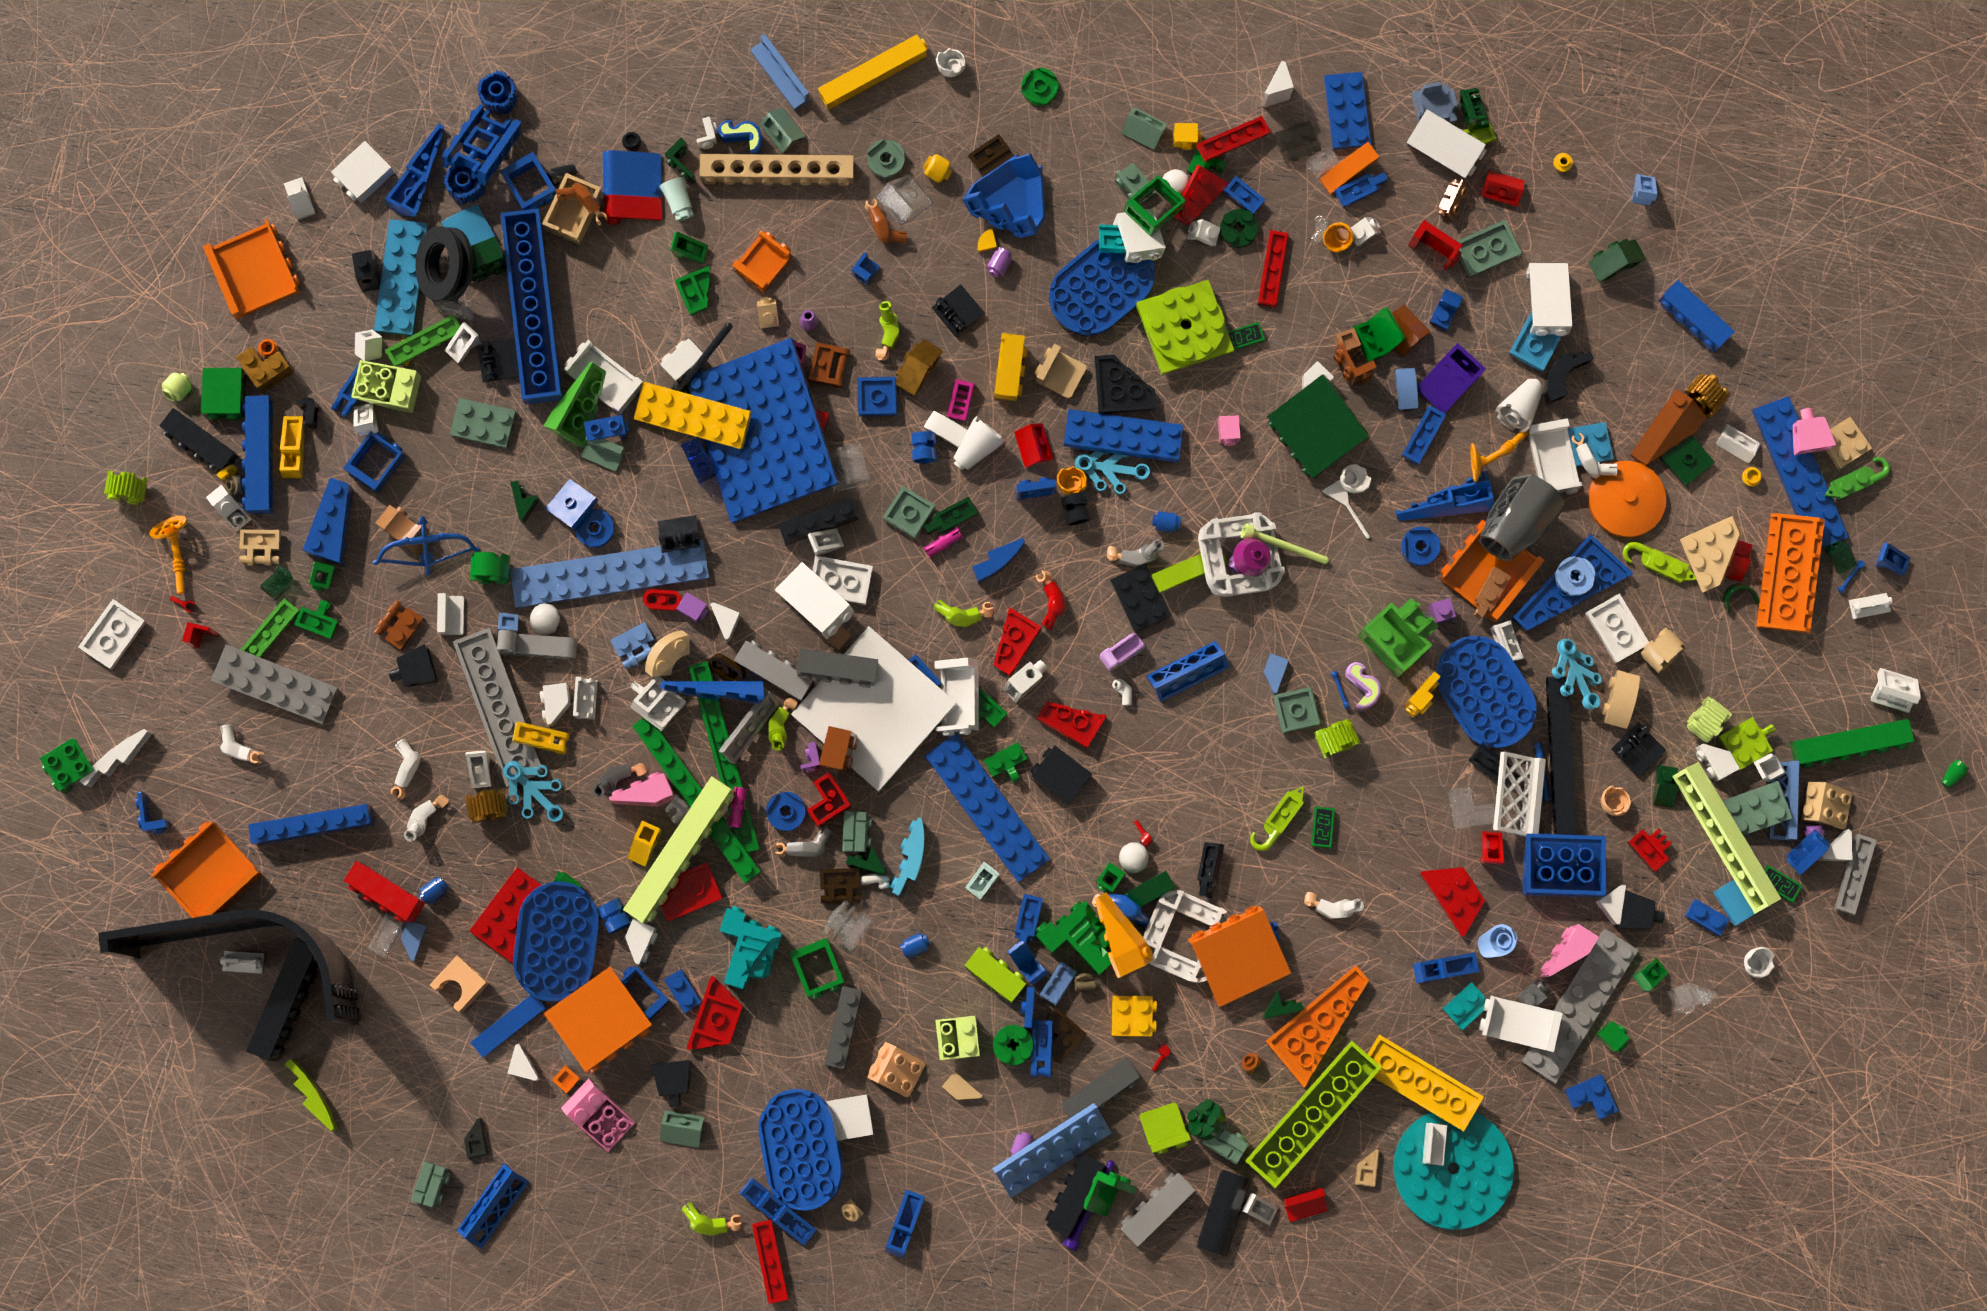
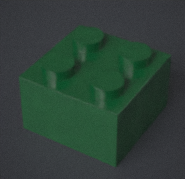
M495 236L471 245L473 252L471 279L473 282H480L487 279L489 275H498L505 272V269H507L506 259Z

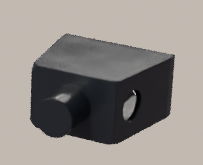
M371 250L352 253L355 277L361 291L366 292L380 289L376 254Z
M425 644L398 657L396 661L399 668L388 671L391 682L402 679L406 687L438 683L430 652Z
M1625 891L1620 925H1616V929H1651L1653 922H1664L1665 912L1655 910L1654 900Z
M691 1060L651 1064L659 1096L668 1095L669 1107L681 1106L680 1094L689 1093Z

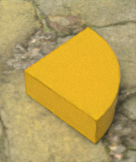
M992 229L985 231L978 241V253L997 248Z
M232 464L222 469L217 476L226 483L229 477L234 476L239 469Z

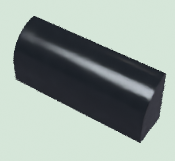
M1221 1169L1196 1245L1197 1247L1227 1257L1251 1179Z

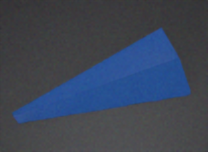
M438 123L407 164V170L385 198L386 205L401 215L416 217L444 131V126Z
M1488 471L1482 472V476L1479 477L1477 482H1474V479L1470 477L1466 479L1465 484L1456 487L1452 485L1428 496L1427 501L1420 504L1414 502L1411 504V508L1404 511L1397 510L1398 521L1490 511L1495 501Z
M661 681L660 690L716 701L720 697L760 704L764 698L763 681Z

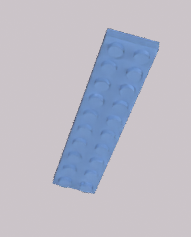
M699 540L700 547L661 553V546L510 569L515 607L523 608L542 603L549 604L709 579L704 540Z

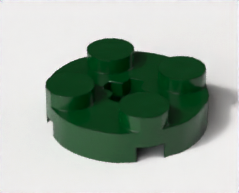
M1231 210L1224 215L1220 223L1222 239L1235 248H1243L1250 245L1258 233V222L1249 210ZM1237 224L1244 227L1241 233H1238V230H1234Z
M1207 1099L1195 1109L1190 1110L1187 1115L1190 1133L1198 1139L1210 1140L1214 1138L1221 1130L1219 1127L1221 1121H1225L1224 1109L1211 1099Z

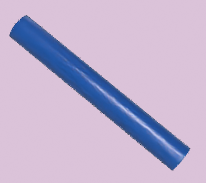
M1542 742L1534 743L1536 758L1544 759ZM1546 767L1542 793L1543 802L1551 801Z

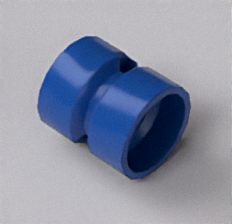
M931 431L912 433L911 443L915 447L912 450V462L932 463L937 461V449L934 448L936 445V433Z
M620 898L609 901L597 909L601 919L606 920L604 925L609 934L624 929L632 922L628 913L623 912L624 905Z

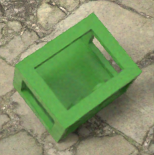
M1412 598L1400 609L1391 602L1357 635L1396 678L1401 676L1432 646L1426 638L1438 627L1433 621L1434 618L1432 616L1429 618L1419 608L1421 604L1419 602L1416 603Z

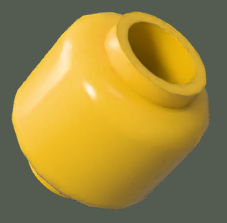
M938 154L929 156L923 166L924 174L937 183L942 182L943 179L948 180L952 173L950 169L951 163Z

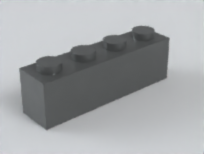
M800 649L797 675L805 680H812L813 677L820 678L821 682L831 683L832 680L840 681L839 683L842 685L857 683L860 687L871 688V685L875 686L878 659Z
M842 986L824 1065L845 1070L862 990Z
M1125 1057L1062 1102L1061 1106L1070 1118L1093 1103L1100 1111L1106 1107L1104 1102L1110 1098L1114 1101L1122 1095L1120 1091L1125 1087L1131 1089L1138 1084L1137 1079L1140 1076L1127 1057Z

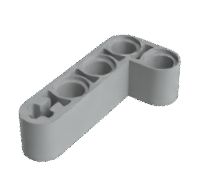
M499 630L497 651L503 655L573 660L576 659L578 639L518 634L515 631Z

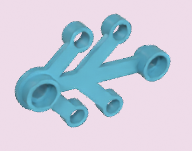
M1095 451L1091 455H1079L1075 460V468L1087 473L1098 492L1105 491L1107 484L1104 480H1100L1094 470H1101L1113 485L1114 492L1117 495L1124 494L1126 486L1117 479L1114 473L1134 475L1138 480H1145L1150 474V469L1146 464H1138L1136 467L1115 464L1120 459L1129 457L1127 455L1114 454L1104 462H1096L1103 454L1108 455L1110 453ZM1081 462H1087L1088 466L1082 467ZM1139 470H1144V471H1145V475H1144V476H1140V475L1138 474V471H1139ZM1098 483H1103V484H1104V488H1103V489H1099V488L1097 487V484H1098ZM1117 486H1122V487H1123V491H1121V492L1117 491V490H1116V487H1117Z
M1560 640L1557 644L1560 657L1557 667L1552 669L1553 676L1557 679L1565 676L1567 661L1570 666L1566 683L1560 687L1561 694L1565 697L1573 694V685L1576 679L1584 697L1582 700L1584 708L1589 710L1597 708L1600 705V698L1596 693H1590L1584 677L1588 678L1592 686H1596L1602 681L1600 674L1586 669L1594 664L1593 658L1576 650V644L1573 640ZM1575 658L1580 660L1581 665L1576 662Z
M517 761L508 762L503 771L505 777L509 779L508 802L512 805L519 802L520 795L517 793V784L519 782L524 787V808L521 812L524 818H531L534 814V809L532 808L533 796L547 810L549 820L553 822L561 820L564 814L562 807L553 805L538 790L551 789L552 791H559L562 787L561 780L529 781L524 775L545 777L548 773L547 766L523 767ZM512 767L517 769L516 774L511 773L510 769ZM544 768L545 774H540L538 769ZM558 782L559 788H554L552 783ZM510 796H517V801H512ZM530 809L531 815H526L524 810ZM554 809L559 811L558 816L553 815L552 811Z

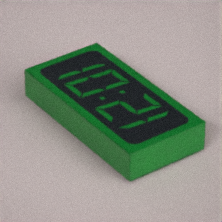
M1259 322L1228 331L1234 351L1265 341Z
M1314 807L1311 846L1331 848L1334 808Z
M1767 865L1764 871L1779 896L1792 903L1802 885Z

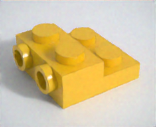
M1435 671L1404 704L1405 711L1413 718L1419 712L1423 714L1433 704L1430 701L1434 697L1431 692L1440 684L1437 680L1441 677Z
M1112 996V1036L1152 1037V1032L1156 1033V1021L1152 1020L1153 1012L1156 1013L1157 1001L1153 1000V996Z

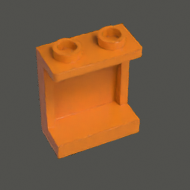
M760 231L758 233L759 237L742 258L733 263L732 267L733 271L764 293L792 259L788 246L783 243L781 245L775 241L776 238L771 233Z

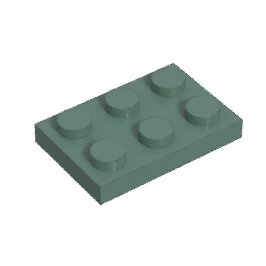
M1506 219L1457 241L1462 244L1459 250L1462 254L1459 258L1469 278L1522 254Z
M459 398L450 436L507 449L516 410Z
M1779 781L1723 800L1743 835L1793 818Z

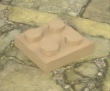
M1851 417L1830 429L1836 446L1826 450L1838 470L1872 449Z

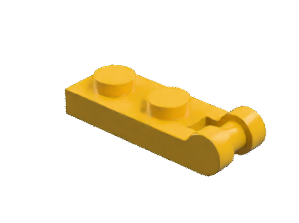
M517 721L512 742L553 751L557 754H566V741H569V734ZM554 738L559 740L558 744L553 743Z

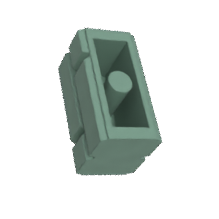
M844 811L842 852L866 853L867 849H870L871 837H867V829H871L872 817H868V812Z
M1221 1122L1219 1126L1221 1128L1220 1132L1214 1138L1202 1140L1201 1143L1230 1162L1237 1164L1248 1146V1143L1245 1142L1246 1137L1238 1132L1235 1135L1228 1131L1230 1127Z
M424 1161L411 1201L433 1208L437 1207V1204L441 1205L444 1198V1193H442L443 1186L448 1184L451 1176L448 1173L449 1168Z

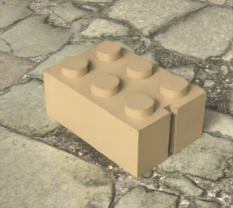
M568 173L565 174L559 189L573 187L574 183H581L594 195L600 204L603 197L601 187ZM556 194L542 225L545 231L559 237L563 235L564 239L580 245L594 217V213L590 214L584 205L575 200V198L558 202V195Z

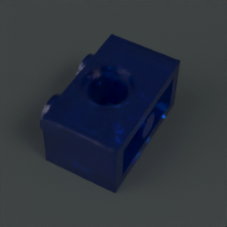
M699 437L681 445L699 484L716 476Z

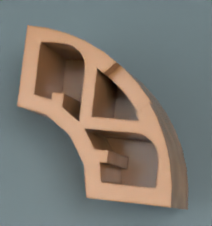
M389 505L375 522V524L397 540L406 537L410 539L422 536L421 525H417L407 518L406 515L408 513L399 506L395 509ZM423 544L404 545L418 556L423 552Z

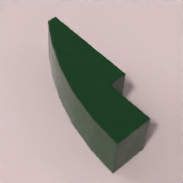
M1164 871L1122 895L1128 896L1140 907H1143L1174 890L1175 886L1167 871Z

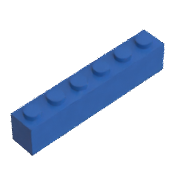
M269 395L245 396V402L242 404L243 414H245V421L242 422L243 433H245V440L242 441V449L245 452V459L242 460V468L245 471V478L242 479V487L245 490L242 506L249 514H273V400Z
M363 804L248 825L251 844L259 846L374 826L371 806Z

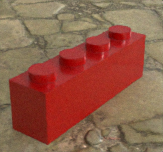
M355 861L343 880L349 884L348 889L357 894L360 891L364 894L363 898L372 904L376 901L380 904L379 908L388 914L390 911L396 914L394 918L404 924L406 921L414 923L425 905V902L358 861Z

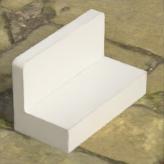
M438 593L437 632L440 635L464 634L463 596H448L446 593Z
M1426 1123L1422 1163L1444 1165L1447 1125Z

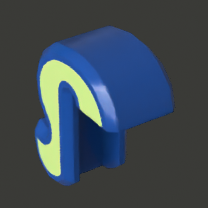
M727 120L719 125V137L724 143L749 141L750 153L754 155L761 153L763 138L760 128L754 122L743 121L734 127L733 122Z

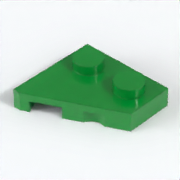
M709 266L675 280L690 316L708 309Z

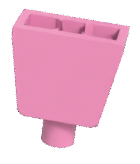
M1812 408L1800 410L1802 420L1793 424L1794 455L1826 451L1836 446L1826 418H1814Z

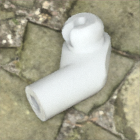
M1122 679L1114 680L1112 686L1122 695V705L1131 706V686Z

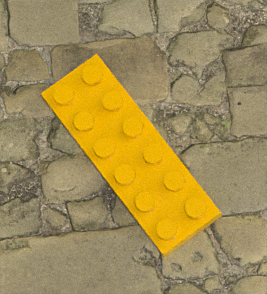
M643 382L634 419L743 449L752 411Z
M1378 1035L1368 1052V1055L1382 1067L1373 1077L1374 1079L1464 1132L1484 1096L1381 1035Z

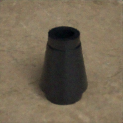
M571 163L551 168L547 175L553 186H560L566 173L574 176L577 174V170L574 164Z

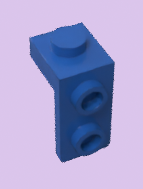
M623 415L584 423L588 441L619 436L620 440L628 439L627 433L630 432L629 422L624 420Z
M137 792L138 797L135 798V803L140 811V817H138L139 828L146 833L153 832V835L164 834L165 830L171 829L170 821L168 820L150 822L146 793Z
M1024 940L1015 944L1008 951L1019 971L1032 986L1048 974L1034 957Z

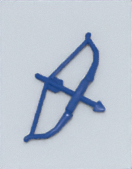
M422 516L418 522V525H421V537L410 539L406 537L390 542L382 548L377 560L372 563L373 565L381 562L424 566L426 575L429 576L431 565L472 550L480 551V548L475 547L468 537L458 533H440L427 536L426 524H428V521ZM446 539H460L470 546L434 561L433 554L428 552V543ZM423 544L424 553L420 555L421 562L382 559L384 553L392 547Z

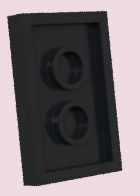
M1146 564L1110 579L1134 633L1170 618Z

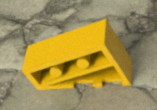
M1002 333L994 392L995 399L1017 401L1018 395H1022L1023 384H1019L1020 377H1024L1025 366L1022 365V358L1026 359L1028 348L1024 347L1025 336L1007 333Z

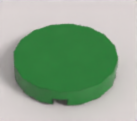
M1037 68L1028 71L1023 77L1021 90L1025 100L1030 104L1044 106L1051 103L1057 97L1059 83L1053 72L1045 68Z

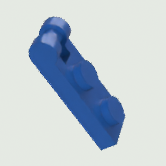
M1033 1020L1031 1077H1038V1075L1052 1077L1054 1021ZM1038 1061H1045V1067H1038Z

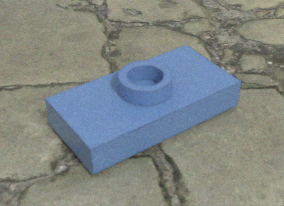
M1060 962L1041 991L1040 996L1056 1006L1074 979L1077 971Z

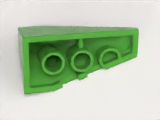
M590 362L553 408L544 427L556 435L584 448L587 443L585 440L586 431L584 423L592 421L594 414L598 411L596 405L598 396L602 393L606 371L595 363Z

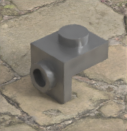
M1537 977L1527 988L1518 994L1517 998L1523 1004L1537 1007L1548 997L1551 991L1548 984Z

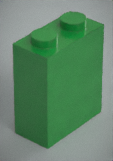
M203 368L201 414L207 420L216 421L219 418H226L227 420L236 421L238 418H244L242 404L245 402L246 372L242 368Z

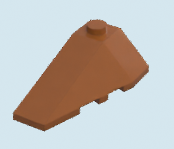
M1676 389L1630 456L1645 466L1649 465L1672 447L1679 445L1681 441L1694 435L1707 419L1706 415L1692 398Z

